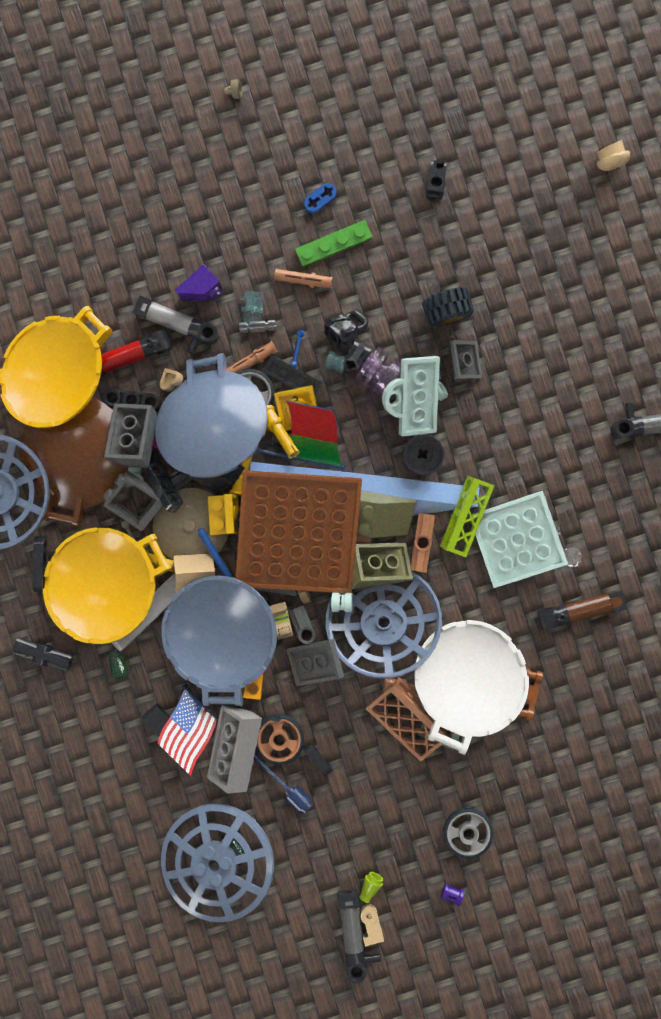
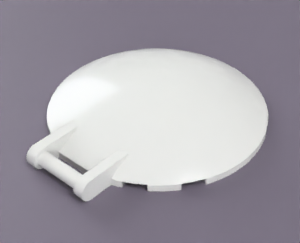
M473 620L447 624L442 627L439 641L431 656L414 670L415 687L419 700L426 712L434 720L428 740L433 742L436 740L459 750V753L465 755L472 737L487 736L504 729L521 712L526 702L529 688V676H527L525 667L526 662L521 651L511 642L512 639L498 628ZM435 632L423 644L422 647L428 650L431 646ZM419 654L417 656L416 662H418L422 658V656H420ZM439 728H444L462 736V742L460 743L438 733Z

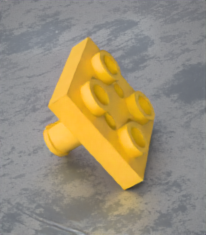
M312 385L274 394L279 417L283 420L285 430H291V415L286 401L317 406Z

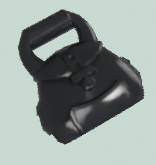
M358 310L351 311L346 315L330 317L324 324V333L327 339L336 347L345 349L355 342L359 333L368 326L369 320ZM352 316L355 317L362 325L357 326L350 318Z

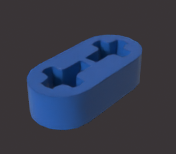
M325 183L308 195L304 201L306 211L315 214L330 204L336 198L335 186ZM325 189H327L328 191L332 190V196L329 197V195H326L322 198V196L325 194ZM319 199L316 203V208L313 206L309 207V201L315 202Z

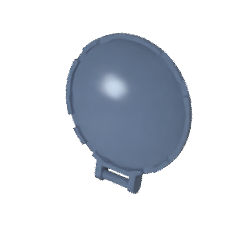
M220 353L215 357L186 361L187 379L180 386L174 388L167 396L156 419L155 437L163 458L177 471L189 474L192 477H216L237 469L239 464L245 459H249L258 449L257 445L262 436L264 437L267 428V407L262 394L244 376L227 371L225 354ZM218 364L217 370L196 373L195 368Z
M208 576L187 584L171 599L162 621L161 635L166 656L171 660L180 676L202 689L203 706H210V704H235V706H242L243 688L263 674L269 666L276 649L277 628L269 605L253 587L232 577ZM211 692H234L235 696H211Z

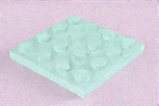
M543 491L484 511L475 535L493 588L568 565Z

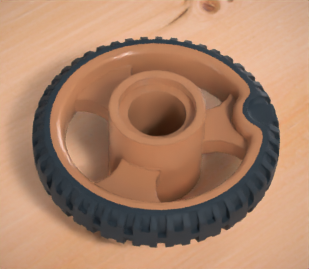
M275 714L265 718L261 722L256 750L258 754L268 763L275 765H284L295 760L304 746V733L300 724L294 718L284 714ZM284 722L290 724L295 729L298 739H289L288 732L282 729ZM271 724L274 731L270 735L269 742L262 744V732L267 725ZM282 735L285 741L282 744H277L274 741V737ZM287 747L292 752L290 755L282 758L271 756L273 749L281 751Z

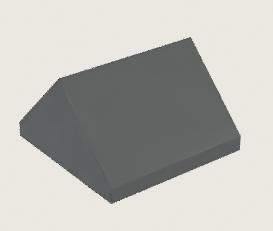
M450 341L447 347L453 383L482 379L477 341Z

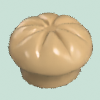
M622 140L597 152L599 158L597 167L603 171H610L625 165L629 161L630 152L628 150L625 151Z

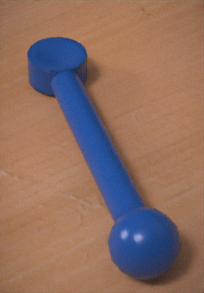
M301 329L297 331V344L293 361L290 363L294 367H297L296 361L301 338L304 336V330Z

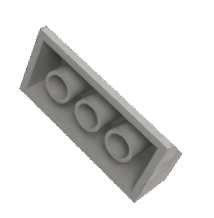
M221 705L207 778L227 794L247 792L262 718L252 711Z

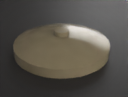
M198 488L177 490L183 501L179 510L171 513L162 506L153 519V533L157 537L156 541L160 549L172 560H174L173 556L210 554L197 533L198 529L203 528L219 553L225 546L229 534L210 535L208 496L214 495Z

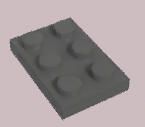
M334 639L286 649L296 686L344 677Z

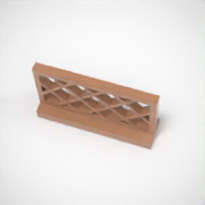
M400 677L366 707V710L420 762L443 744L438 741L428 740L434 720L422 706L418 695ZM392 693L397 697V702L387 701V695ZM375 705H383L384 713L377 712L373 707ZM388 706L397 707L398 714L388 713ZM401 707L408 708L411 711V715H402ZM388 718L398 719V726L391 725L388 722ZM402 719L411 720L412 727H403ZM415 721H422L425 724V729L415 728ZM441 727L439 728L438 733L452 738L453 732ZM402 731L412 732V739H406L402 736ZM415 733H425L426 741L416 740ZM416 745H426V751L421 754L416 749Z

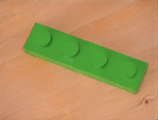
M363 220L298 247L295 251L302 268L371 240L372 235L366 221Z

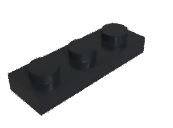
M271 355L263 371L293 389L312 385L315 396L323 383L274 355Z

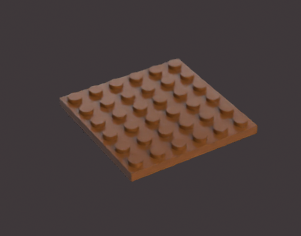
M243 470L235 579L243 581L253 588L351 593L362 478Z

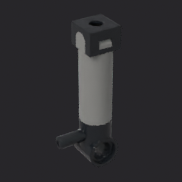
M139 296L133 311L135 317L145 321L149 320L192 337L188 353L195 354L199 341L211 345L218 340V330L212 323H206L162 306L146 297ZM208 329L213 330V335L210 338L204 337V332Z

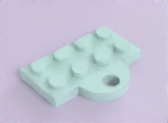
M429 356L401 359V378L391 381L386 386L382 396V403L388 413L399 418V435L410 436L436 433L440 357ZM396 394L395 402L389 403L390 396Z

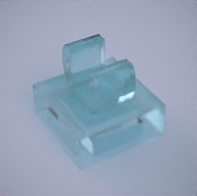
M247 291L245 296L240 298L246 303V306L242 307L241 310L253 313L263 312L262 293Z

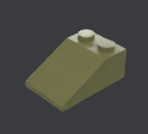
M361 490L357 536L375 538L408 535L416 500Z
M406 543L356 544L352 589L371 588L413 579Z

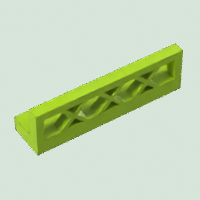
M467 475L440 547L467 557L494 485ZM479 484L487 487L485 495L478 497L477 494ZM477 503L479 506L478 513L471 515L470 507ZM470 521L472 524L471 531L464 533L463 525ZM464 539L465 546L463 551L454 549L457 541Z

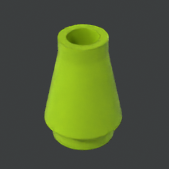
M369 872L365 876L359 898L363 902L369 903L383 886V878L375 872Z

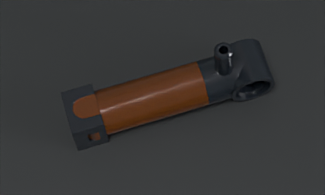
M616 590L561 606L537 611L541 629L548 630L587 618L623 611L627 609L623 590Z

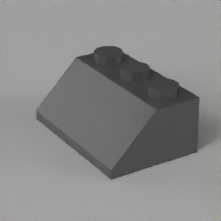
M114 404L104 455L105 459L128 467L149 468L158 416L152 405Z

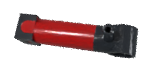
M167 330L154 332L149 337L102 353L100 376L152 355H159L172 350L173 346Z

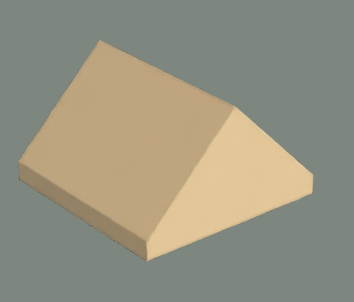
M210 554L173 556L176 593L197 579L215 576L214 561Z

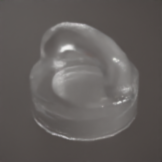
M575 547L564 549L568 565L565 566H578L581 562L580 550Z

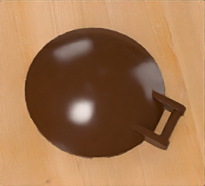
M92 397L79 414L61 425L49 428H37L26 425L23 431L21 442L28 446L40 459L49 481V504L43 518L45 521L55 520L72 524L74 527H80L84 509L103 503V496L109 488L113 489L116 485L114 482L120 474L124 475L129 468L104 458L113 410L98 399ZM20 448V461L27 467L29 472L38 469L39 467L33 458ZM40 476L33 480L35 492L44 499L43 477ZM54 506L74 510V515L54 513L52 508Z

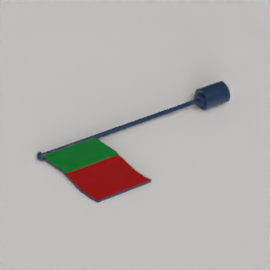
M286 401L291 415L292 441L300 451L292 460L344 471L345 465L341 464L338 451L337 421L334 411L332 409ZM257 449L255 451L258 453L289 459L287 454L262 449Z

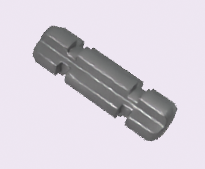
M275 320L239 323L240 333H248V331H251V333L266 332V330L275 331L277 329Z

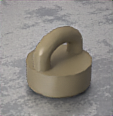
M239 79L231 80V86L226 87L224 93L227 95L232 94L233 99H241L243 94L241 81Z

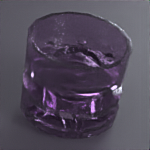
M378 347L362 364L356 380L361 382L365 376L368 377L364 386L367 387L373 381L375 385L372 392L382 398L386 386L395 380L398 375H401V362L394 359L390 364L386 363L389 353H386L382 359L379 358L383 349Z

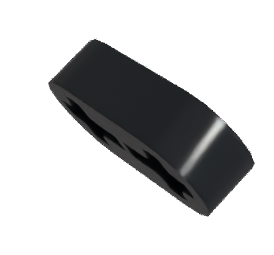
M311 742L303 748L306 755L325 777L333 771L331 765Z

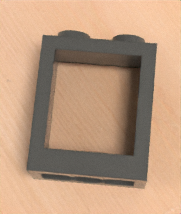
M127 470L124 475L120 474L114 482L116 485L113 489L109 488L104 494V507L140 531H143L163 505L152 486ZM127 481L153 498L140 516L114 500V497Z

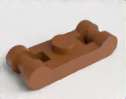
M526 668L527 676L534 681L533 685L529 684L525 702V704H528L527 710L522 709L517 717L522 716L526 720L532 721L543 672H533Z

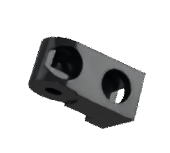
M431 160L426 198L442 200L447 162Z

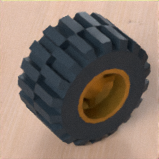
M462 287L436 293L421 303L427 324L430 327L452 324L474 313L469 291L467 288Z

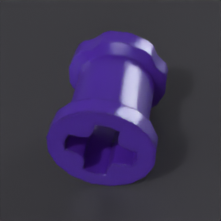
M445 883L440 900H448L460 906L464 896V889L461 888L459 890Z

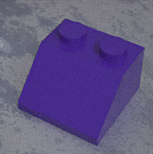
M204 264L175 289L182 301L195 302L214 301L221 295L220 291L223 290L219 280Z

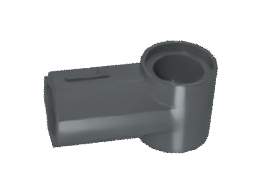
M304 605L288 611L299 640L304 644L313 642L316 634ZM306 629L312 632V638L309 641L304 640L301 636L302 632Z

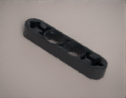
M152 450L149 468H143L163 507L167 511L175 513L182 506L183 501L157 453ZM152 470L157 471L160 475L155 474ZM161 485L165 486L168 490L163 489Z

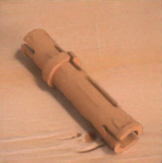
M280 269L275 270L274 281L310 285V288L316 286L331 289L333 277L316 275L314 272L307 274Z
M271 341L264 347L253 350L252 354L228 367L227 371L237 373L250 369L258 363H263V360L278 351Z

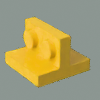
M238 495L208 496L210 535L239 534L238 520H236L239 510Z

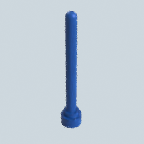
M203 528L198 529L199 537L222 575L233 578Z

